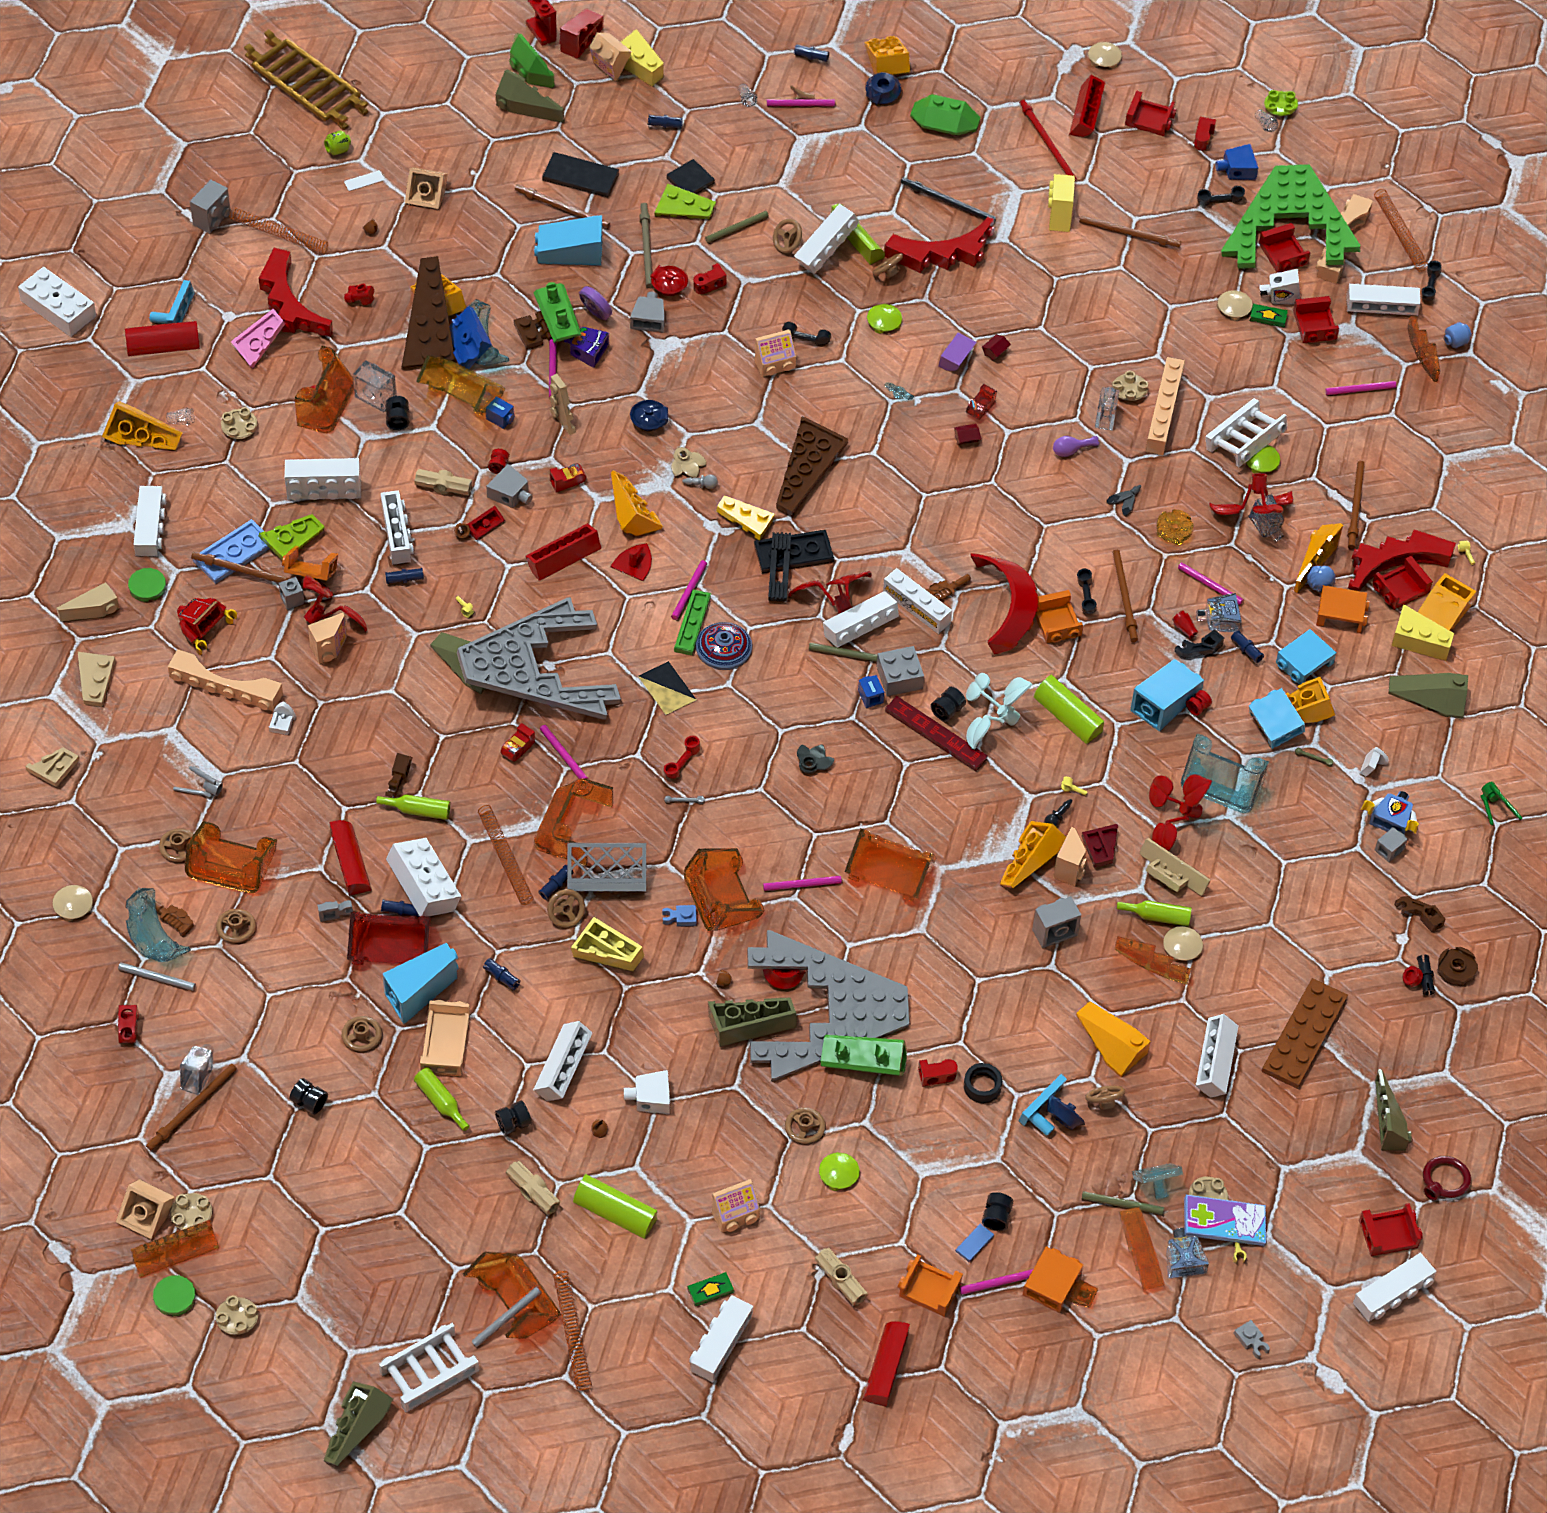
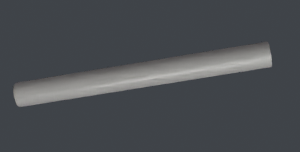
M120 962L118 970L194 991L196 983Z
M536 1286L475 1337L472 1343L478 1347L542 1292Z

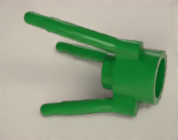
M1488 782L1482 787L1483 794L1480 797L1484 802L1490 825H1493L1494 822L1488 800L1495 802L1499 798L1519 820H1522V816L1502 795L1494 782Z

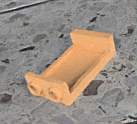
M429 1001V1015L423 1056H421L420 1060L421 1070L430 1068L436 1075L461 1076L470 1017L469 1004L460 1001Z

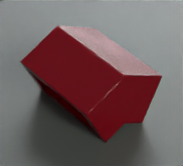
M996 334L982 346L984 355L993 361L1011 344L1004 336Z
M976 423L954 427L957 445L981 440L980 430Z

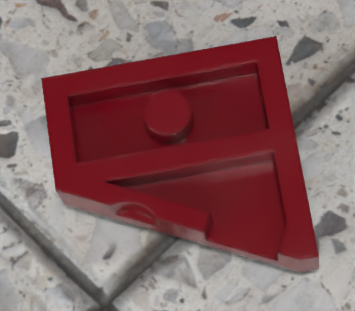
M1118 824L1082 832L1081 837L1094 868L1113 863Z

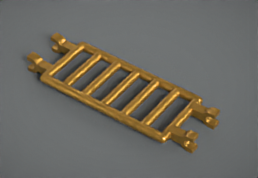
M267 30L264 32V35L267 37L265 43L273 46L268 52L261 55L251 44L244 46V49L247 51L245 57L253 60L251 66L323 121L332 119L344 131L349 127L346 123L348 117L338 112L351 104L361 115L364 116L368 113V110L365 108L368 106V103L359 99L361 93L290 39L281 41L271 30ZM288 46L293 50L268 69L261 66L262 63ZM300 55L304 58L303 61L279 78L272 74L296 56ZM309 64L316 67V69L289 87L284 83ZM323 72L328 76L302 96L296 92ZM333 81L340 85L314 105L308 101V99ZM347 90L352 94L327 113L320 110L321 107L343 91Z

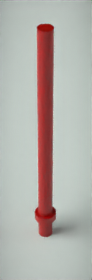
M1021 100L1019 104L1023 109L1022 112L1028 116L1065 174L1075 176L1033 113V108L1025 100Z

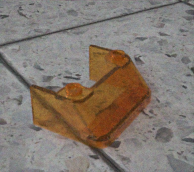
M581 778L557 788L534 837L535 848L541 852L568 860V843L577 842L570 840L572 831L569 826L564 824V821L575 797L612 807L613 787ZM572 847V856L578 861L585 852L580 847ZM586 855L579 863L587 865L588 856Z
M484 1251L463 1273L464 1277L477 1278L479 1285L484 1290L495 1291L508 1310L536 1286L542 1292L514 1316L515 1320L511 1324L512 1328L505 1334L507 1338L526 1339L555 1322L561 1315L559 1309L526 1262L515 1253Z

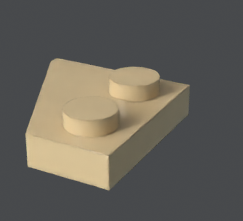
M61 748L53 754L42 757V761L33 765L29 763L25 767L29 773L57 787L78 763L79 756L65 748Z

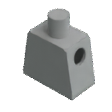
M648 292L647 297H638L630 316V329L664 332L663 299L657 298L655 292Z
M509 464L486 486L487 498L511 508L515 507L520 501L528 505L533 498V495L528 493V480Z

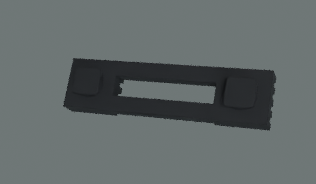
M772 533L769 601L787 602L791 533ZM777 552H784L782 583L775 581Z

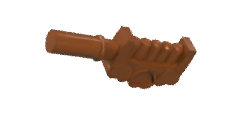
M966 574L951 584L946 580L933 583L926 591L941 601L947 596H954L955 589L969 582L971 577L969 574Z
M150 896L145 899V903L161 914L160 920L162 922L166 921L172 927L178 929L180 936L183 937L194 927L193 920L183 909H178V907L173 905L166 909L164 905H161Z

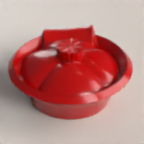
M658 265L650 275L653 287L665 296L677 295L688 284L686 272L676 266L662 267Z
M763 969L766 980L772 986L780 989L795 987L801 982L806 973L805 969Z

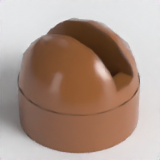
M372 219L363 226V229L368 234H374L378 230V225Z
M459 523L455 526L454 533L459 538H466L470 533V528L464 523ZM459 527L461 528V530H462V532H463L464 534L461 535V533H460V531H459V529H458Z
M720 970L716 985L721 987L728 986L732 980L730 973Z
M602 1119L595 1120L591 1126L592 1134L595 1137H604L607 1134L608 1126L606 1122Z

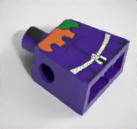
M581 327L580 332L582 336L565 339L564 342L570 344V354L573 357L594 368L609 345V333Z

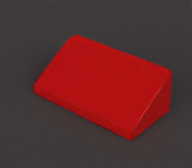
M493 506L466 525L470 528L469 534L477 540L503 523L505 519L497 507Z

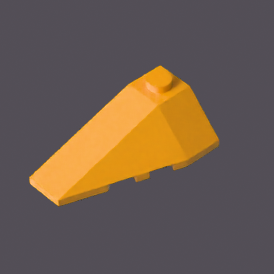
M118 401L113 407L102 437L121 445L127 444L176 450L183 433L135 407Z
M613 470L611 478L616 515L621 525V530L627 534L631 533L638 536L662 529L663 525L654 511L649 512L646 508L648 503L637 495L638 491L628 478Z
M1341 523L1322 525L1318 530L1313 531L1296 580L1294 592L1297 593L1305 585L1307 574L1310 573L1311 568L1322 566L1338 548L1343 529Z
M1321 677L1297 686L1298 690L1291 694L1286 693L1304 723L1319 722L1335 716L1332 703Z
M1030 821L1018 840L1020 843L1019 849L1014 850L1012 854L1014 860L1007 866L1000 885L1009 888L1017 886L1060 851L1066 836L1053 824Z
M1091 1001L1076 1013L1085 1031L1094 1041L1096 1049H1099L1105 1064L1120 1077L1148 1054L1151 1042L1136 1028Z

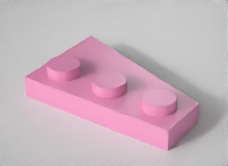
M272 309L231 342L253 369L285 323L277 312Z

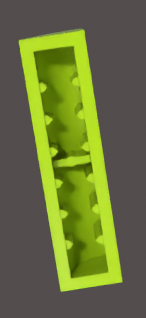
M835 204L832 206L831 213L839 204ZM860 224L846 237L869 264L884 258V251Z
M1052 674L1039 685L1035 691L1034 698L1085 744H1088L1103 732L1104 720Z
M587 1174L584 1175L575 1192L573 1203L643 1239L646 1238L657 1221L656 1209Z

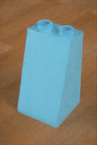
M602 215L539 225V232H535V243H538V246H534V256H538V264L601 266Z
M1174 659L1134 688L1130 711L1160 732L1186 707V701L1191 697H1195V694L1202 690L1204 679L1199 674L1188 669L1186 665Z
M447 943L382 973L384 994L403 1024L408 1022L429 1001H432L457 979L459 967L456 960L458 956L453 948L450 949Z

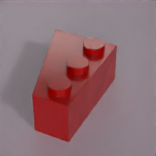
M585 9L560 27V52L579 59L592 43L596 34L600 33L604 28V16Z

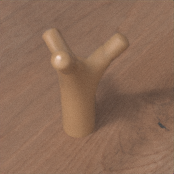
M793 85L790 86L793 92L798 95L794 99L815 98V94L800 91Z

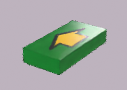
M1253 304L1250 321L1285 327L1288 310Z
M726 1272L687 1286L695 1307L734 1293V1288Z

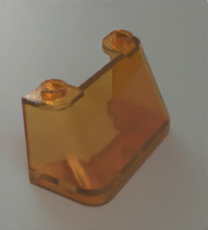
M322 345L318 352V359L322 362L323 371L316 388H301L294 400L297 426L321 433H330L335 429L355 389V380L336 351Z
M203 821L187 842L185 872L190 878L247 893H256L262 885L276 851L277 839L263 837L258 841L255 848L221 839L219 827L213 823Z
M860 828L844 872L849 875L848 879L856 882L863 880L903 894L902 898L914 902V899H919L935 864L936 856L927 851L922 853L918 849L915 850L884 839L879 835L871 834L870 831Z
M738 848L698 849L684 869L685 882L707 931H718L758 919L765 911L759 899L749 901L741 883L738 872L743 865V858Z

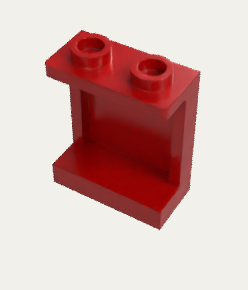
M527 0L535 11V17L527 19L526 25L541 46L557 41L556 11L548 0Z
M1136 90L1126 114L1125 126L1164 136L1166 130H1170L1171 118L1174 119L1177 109L1174 108L1175 102L1172 101L1170 107L1146 101L1142 99L1143 92Z
M1293 223L1263 231L1260 234L1259 245L1277 273L1309 264L1311 253L1309 250L1304 251L1294 236L1295 227Z
M1330 296L1295 299L1293 313L1303 343L1337 340L1339 326H1335L1331 314Z
M1409 556L1405 558L1403 566L1382 576L1379 572L1376 573L1372 584L1374 589L1383 596L1385 602L1395 610L1430 593L1433 581L1415 559Z
M1410 1203L1405 1204L1404 1208L1400 1210L1371 1214L1370 1210L1361 1212L1359 1222L1371 1257L1419 1247L1423 1234L1421 1228L1417 1227L1416 1212L1414 1209H1411Z

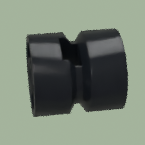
M402 396L388 398L385 402L387 427L392 430L407 428L410 423L408 400Z
M948 687L941 694V697H938L931 703L930 707L933 714L939 720L947 722L966 705V699L957 688Z
M301 1078L294 1085L289 1098L292 1102L303 1106L305 1110L315 1115L325 1105L328 1092L318 1086L314 1087L313 1083L305 1078Z
M522 1100L511 1104L510 1108L503 1107L495 1111L497 1123L504 1135L515 1132L516 1127L522 1129L532 1124L529 1111Z
M990 1193L987 1198L982 1224L991 1230H1006L1014 1200L1004 1193Z

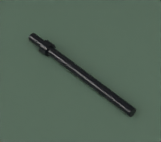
M905 177L901 180V184L911 187L915 192L927 194L984 220L990 217L994 219V223L996 221L995 216L930 189L919 181L914 182Z

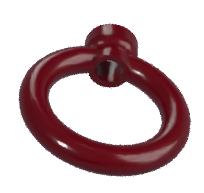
M1437 1156L1432 1158L1423 1169V1180L1426 1185L1424 1194L1433 1201L1437 1200L1439 1196L1456 1198L1463 1195L1471 1185L1469 1169L1463 1162L1454 1157ZM1439 1164L1452 1165L1462 1173L1463 1183L1454 1190L1443 1189L1440 1183L1433 1182L1431 1178L1432 1169Z

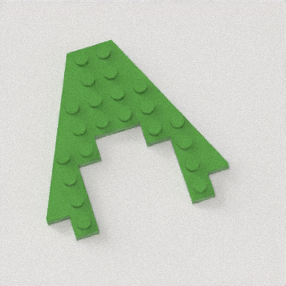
M1310 164L1282 165L1273 168L1225 243L1221 253L1222 257L1238 256V268H1255L1256 231L1273 229L1274 218L1309 217V229H1326V265H1344V252H1360V244Z

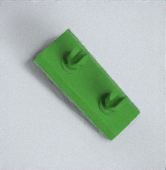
M550 282L546 287L537 289L534 292L554 343L582 336L564 284Z
M838 1035L824 1036L821 1055V1066L897 1076H902L905 1073L907 1061L905 1040Z

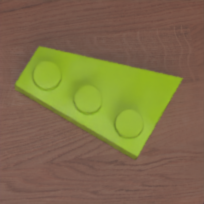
M667 184L654 212V216L670 215V217L687 216L688 218L710 219L716 206V201Z
M311 514L294 520L290 524L274 527L273 530L267 532H260L258 537L282 560L283 556L294 546H299V549H301L320 534L325 526Z

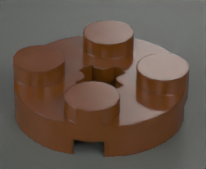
M1455 947V949L1450 950L1449 948L1445 949L1437 963V973L1446 981L1458 986H1464L1467 982H1470L1475 977L1478 969V963L1475 961L1474 954L1463 947ZM1460 963L1461 968H1455L1453 964Z

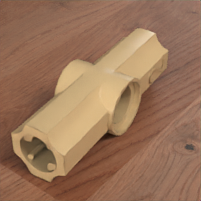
M418 469L415 476V485L433 488L435 492L443 495L449 492L470 495L472 480L453 476L447 470H440L436 473Z
M520 1161L514 1162L509 1166L506 1175L519 1187L520 1192L528 1201H533L546 1215L552 1214L557 1210L560 1201L547 1189L545 1182L539 1175H533Z
M825 1248L815 1257V1261L831 1279L833 1287L840 1290L853 1306L863 1302L868 1293L853 1277L850 1268L842 1264L830 1248ZM838 1275H843V1276H845V1278H842V1279H841V1278H838L837 1276H838Z

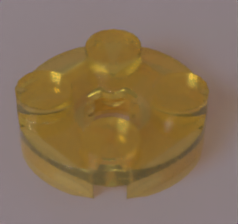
M1174 509L1172 512L1166 513L1167 511L1161 513L1156 525V533L1159 537L1176 545H1181L1190 538L1194 525L1192 524L1191 517L1186 512ZM1177 524L1178 528H1173L1172 526Z

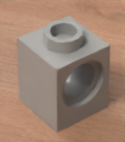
M296 577L278 583L280 597L287 610L304 604L303 589Z
M1393 827L1377 840L1375 851L1386 861L1390 862L1405 849L1407 838L1402 832L1397 831Z

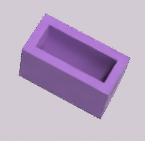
M957 333L942 353L938 367L947 371L957 370L976 342Z

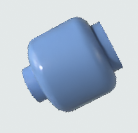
M1458 322L1446 328L1444 341L1447 345L1458 348L1470 341L1471 330L1467 324Z

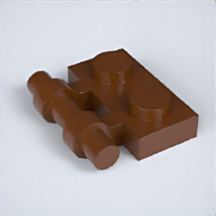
M541 311L536 312L537 319L533 320L531 315L514 320V326L526 350L543 345L542 339L547 338L548 341L552 339ZM538 327H542L543 330H542V331H538L537 328H538Z

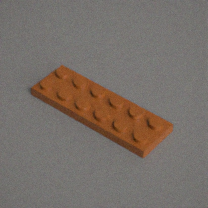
M1312 978L1261 1072L1298 1089L1346 1002L1348 994Z

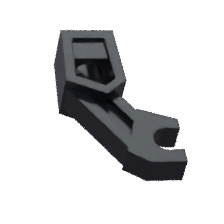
M1212 630L1201 639V643L1195 644L1183 640L1182 646L1185 648L1177 645L1174 652L1183 658L1201 655L1212 656L1223 646L1225 637L1216 630Z

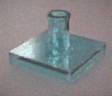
M1168 1163L1132 1171L1134 1180L1142 1183L1153 1181L1155 1198L1159 1199L1168 1197L1165 1178L1183 1175L1181 1166Z

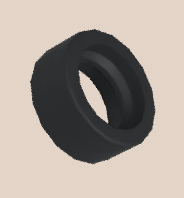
M978 1063L971 1066L965 1073L963 1088L965 1094L971 1100L977 1103H989L995 1100L1001 1093L1003 1079L1000 1071L993 1065ZM977 1075H986L994 1080L995 1086L990 1091H979L971 1085V1080Z

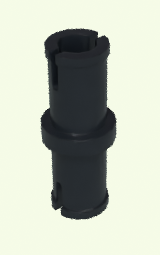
M1422 955L1417 957L1418 967L1423 973L1421 981L1423 995H1428V988L1430 995L1436 992L1433 983L1434 972L1431 970L1429 955H1424V962Z

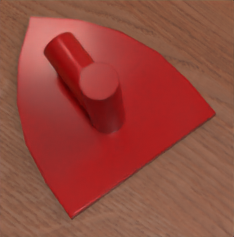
M639 544L626 549L618 555L610 567L644 581L652 563L648 544Z

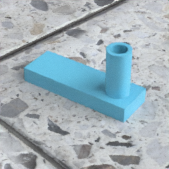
M183 281L170 313L151 312L150 322L162 324L182 322L195 293L191 281Z
M1060 1074L1021 1114L1018 1121L1024 1126L1030 1121L1048 1136L1055 1127L1038 1111L1048 1102L1050 1095H1055L1063 1087L1067 1079Z

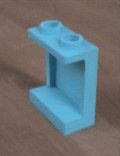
M1309 629L1278 652L1276 664L1294 682L1300 685L1322 666L1327 665L1329 667L1334 664L1337 652Z
M1282 688L1269 692L1266 697L1256 699L1249 705V713L1251 716H1254L1268 738V744L1271 749L1305 732L1303 720Z

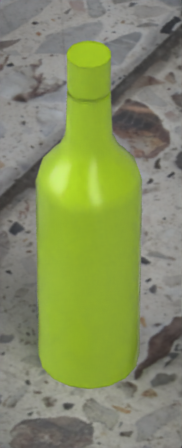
M403 795L399 798L377 796L376 804L396 807L404 814L448 820L451 806L450 801L413 795Z
M1146 900L1139 904L1117 902L1116 909L1134 912L1144 920L1189 927L1192 907Z
M424 1068L419 1071L414 1077V1082L442 1115L451 1117L463 1131H466L469 1125L458 1112L456 1099L430 1068Z

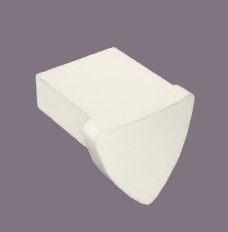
M281 702L275 707L269 726L270 732L284 735L289 734L296 714L286 702Z
M1378 747L1373 748L1366 755L1360 774L1365 777L1375 770L1377 764L1387 765L1389 758Z

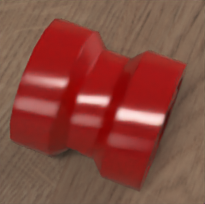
M494 449L491 453L488 469L498 474L507 465L509 453L504 449Z
M1204 690L1198 691L1195 697H1191L1186 701L1187 709L1195 716L1200 715L1203 709H1207L1212 705L1210 695Z

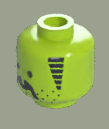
M343 131L330 133L326 136V140H324L326 151L334 156L347 152L351 144L349 135H346Z

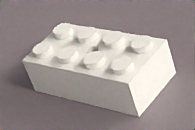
M42 267L18 286L21 302L70 337L96 317L93 301L45 267Z
M359 458L285 460L287 500L361 498Z
M427 838L394 843L386 860L420 918L454 912L461 895Z

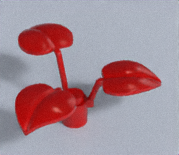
M1255 473L1252 474V484H1248V491L1242 505H1215L1209 502V506L1215 513L1221 515L1238 514L1240 510H1244L1251 490H1254V494H1261L1262 505L1254 506L1252 511L1258 514L1282 513L1283 507L1280 505L1292 504L1294 499L1292 491L1273 496L1276 504L1267 505L1266 503L1271 498L1267 490V475Z
M866 571L859 574L846 575L840 579L828 582L826 586L833 584L838 586L840 594L834 596L835 600L819 580L806 582L790 591L788 597L790 598L797 590L818 586L831 601L832 606L836 605L838 614L852 608L849 584L861 577L871 578L872 574L871 571ZM841 584L845 585V593L842 591Z
M309 575L304 577L303 588L319 593L314 605L304 615V618L310 624L320 621L321 618L324 620L341 610L358 622L365 632L367 631V626L362 616L346 605L344 607L339 606L325 614V608L320 605L323 597L332 598V591L317 579Z
M1196 774L1190 775L1183 785V793L1185 795L1183 799L1185 802L1169 796L1174 786L1168 777L1160 775L1153 779L1149 791L1151 804L1155 807H1162L1168 799L1180 805L1179 810L1183 817L1167 820L1165 824L1158 823L1154 828L1152 841L1170 851L1177 838V829L1171 823L1182 820L1188 821L1189 817L1198 819L1202 815L1203 808L1198 803L1208 791L1212 780Z

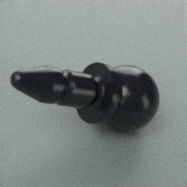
M1069 799L1057 811L1053 810L1052 814L1045 817L1044 823H1050L1058 827L1060 820H1063L1062 815L1070 808L1073 800Z

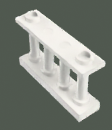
M1253 398L1205 436L1206 450L1213 452L1217 448L1222 447L1235 455L1236 466L1240 467L1287 430V416L1283 414L1275 420L1260 412L1259 400ZM1257 418L1269 424V426L1263 430L1250 422ZM1242 428H1246L1257 435L1250 439L1239 433ZM1233 437L1245 445L1239 449L1226 441Z
M453 1323L439 1327L435 1333L394 1356L386 1357L379 1364L381 1376L390 1373L403 1392L401 1406L405 1412L410 1411L479 1371V1363L476 1357L473 1355L470 1358H465L452 1337L455 1336V1326ZM444 1341L459 1362L458 1365L451 1369L446 1367L434 1349L435 1346ZM427 1352L440 1372L433 1379L428 1378L416 1360L417 1356ZM407 1362L422 1383L421 1386L414 1390L410 1389L397 1369Z

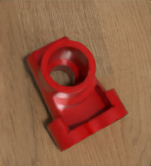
M364 283L351 285L348 287V293L344 295V300L346 303L360 300L362 305H368L374 301V287L366 286Z

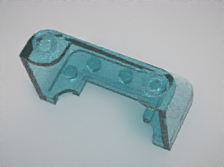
M1197 733L1182 775L1181 787L1183 788L1185 780L1190 775H1200L1212 780L1203 798L1240 813L1250 812L1263 788L1269 761L1254 757L1249 759L1246 766L1210 752L1212 741L1208 737Z

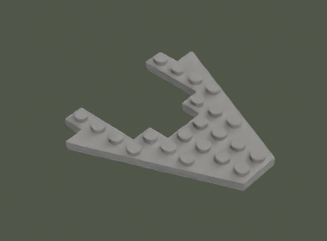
M570 597L463 645L457 650L465 683L600 719H606L607 717L605 705L619 704L621 700L616 684L562 688L558 673H539L532 648L547 647L548 640L545 632L596 629L597 623L593 610L575 611Z
M771 930L766 932L767 948L748 947L747 949L748 969L807 970L808 988H827L829 1023H810V1042H750V1063H770L771 1081L820 1063L825 1035L882 1038L909 1026L908 987Z

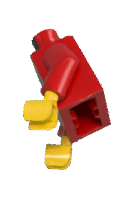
M194 598L186 606L181 605L177 609L181 631L191 643L194 642L196 652L200 655L202 651L199 647L202 646L207 650V643L204 640H198V638H203L224 615L226 616L225 621L228 624H233V618L237 619V612L235 610H227L226 606L214 598Z

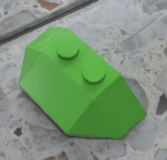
M515 34L510 49L509 63L511 67L515 68L518 74L526 79L525 81L528 84L548 88L555 87L554 74L548 69L547 64L522 34Z
M934 94L916 101L910 117L923 128L953 135L976 132L981 118L965 101Z

